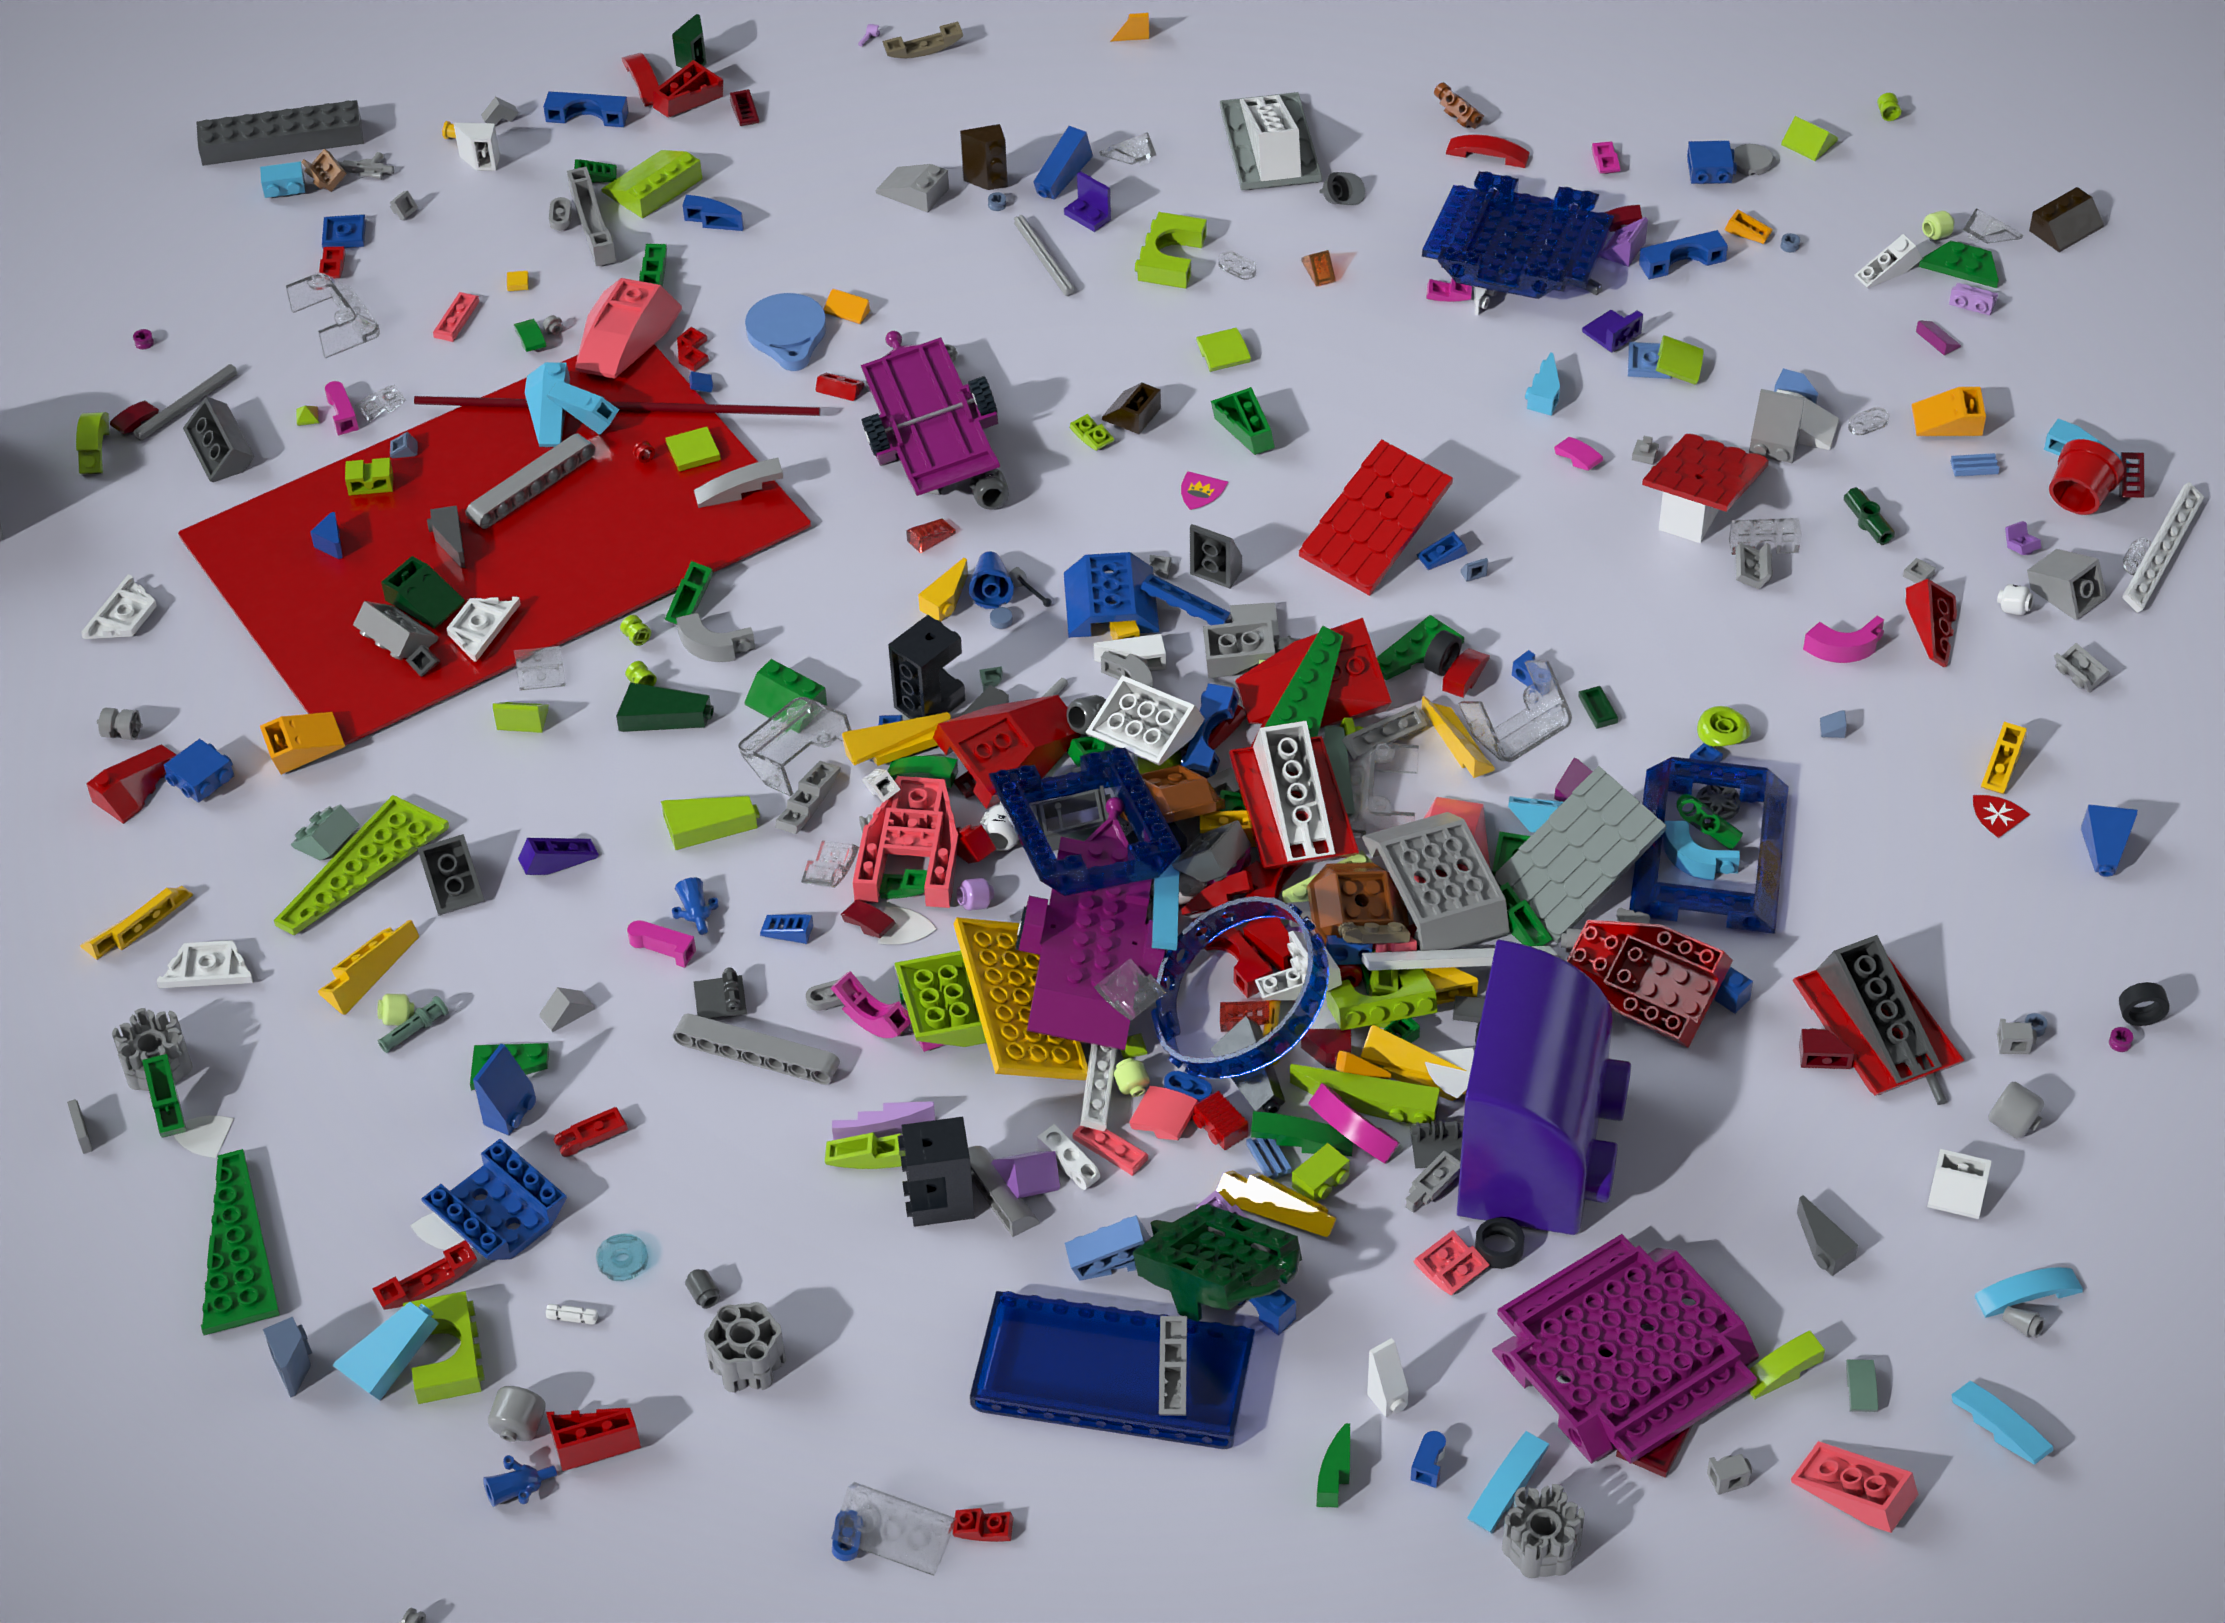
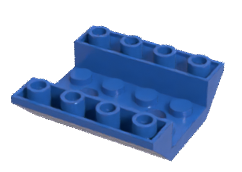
M1131 552L1088 554L1074 563L1064 572L1068 637H1090L1091 623L1136 621L1140 633L1159 632L1156 597L1149 596L1146 591L1140 589L1149 574L1154 575L1153 567Z
M500 1138L481 1152L483 1166L449 1191L444 1185L439 1184L421 1198L427 1207L487 1260L514 1258L551 1229L567 1199V1196ZM480 1194L487 1195L484 1200H475V1197ZM512 1223L520 1224L517 1229L507 1228Z

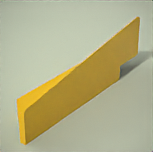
M1422 696V710L1462 768L1466 767L1473 778L1495 771V767L1483 755L1453 709L1432 703L1427 697Z
M946 712L843 732L842 738L846 756L854 766L869 759H872L879 766L937 746L938 744L933 739L938 723L950 720L951 715Z
M182 885L177 888H165L133 914L85 941L80 947L96 960L115 946L123 950L191 898L193 894Z
M406 921L395 931L391 927L382 930L333 967L331 970L336 979L319 989V995L341 1014L346 1015L419 938L413 921Z
M1372 1025L1369 1030L1360 1058L1368 1062L1383 1065V1069L1391 1073V1078L1437 1088L1440 1087L1435 1084L1429 1075L1425 1062L1466 1071L1375 1025ZM1440 1088V1097L1450 1101L1457 1100V1098Z
M1233 1170L1225 1172L1217 1188V1192L1231 1206L1236 1204L1242 1210L1324 1237H1328L1331 1234L1337 1220L1336 1217L1328 1214V1209L1325 1206L1259 1172L1251 1174L1249 1178Z

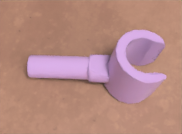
M868 24L866 34L858 45L863 46L871 36L878 37L880 34V30H878L879 25Z

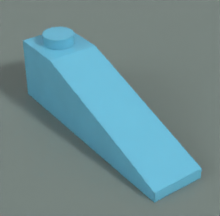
M2058 418L2047 433L2044 450L2060 455L2063 446L2067 442L2076 439H2086L2104 444L2079 426Z

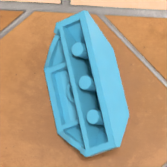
M1510 796L1508 807L1529 832L1535 833L1563 802Z

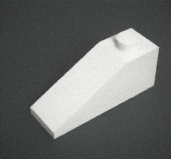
M1392 1338L1369 1351L1367 1395L1383 1415L1387 1417L1393 1413L1401 1412L1408 1405L1409 1391L1396 1344Z

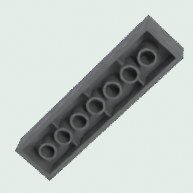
M357 100L244 114L212 120L206 119L196 122L198 150L202 166L364 144Z

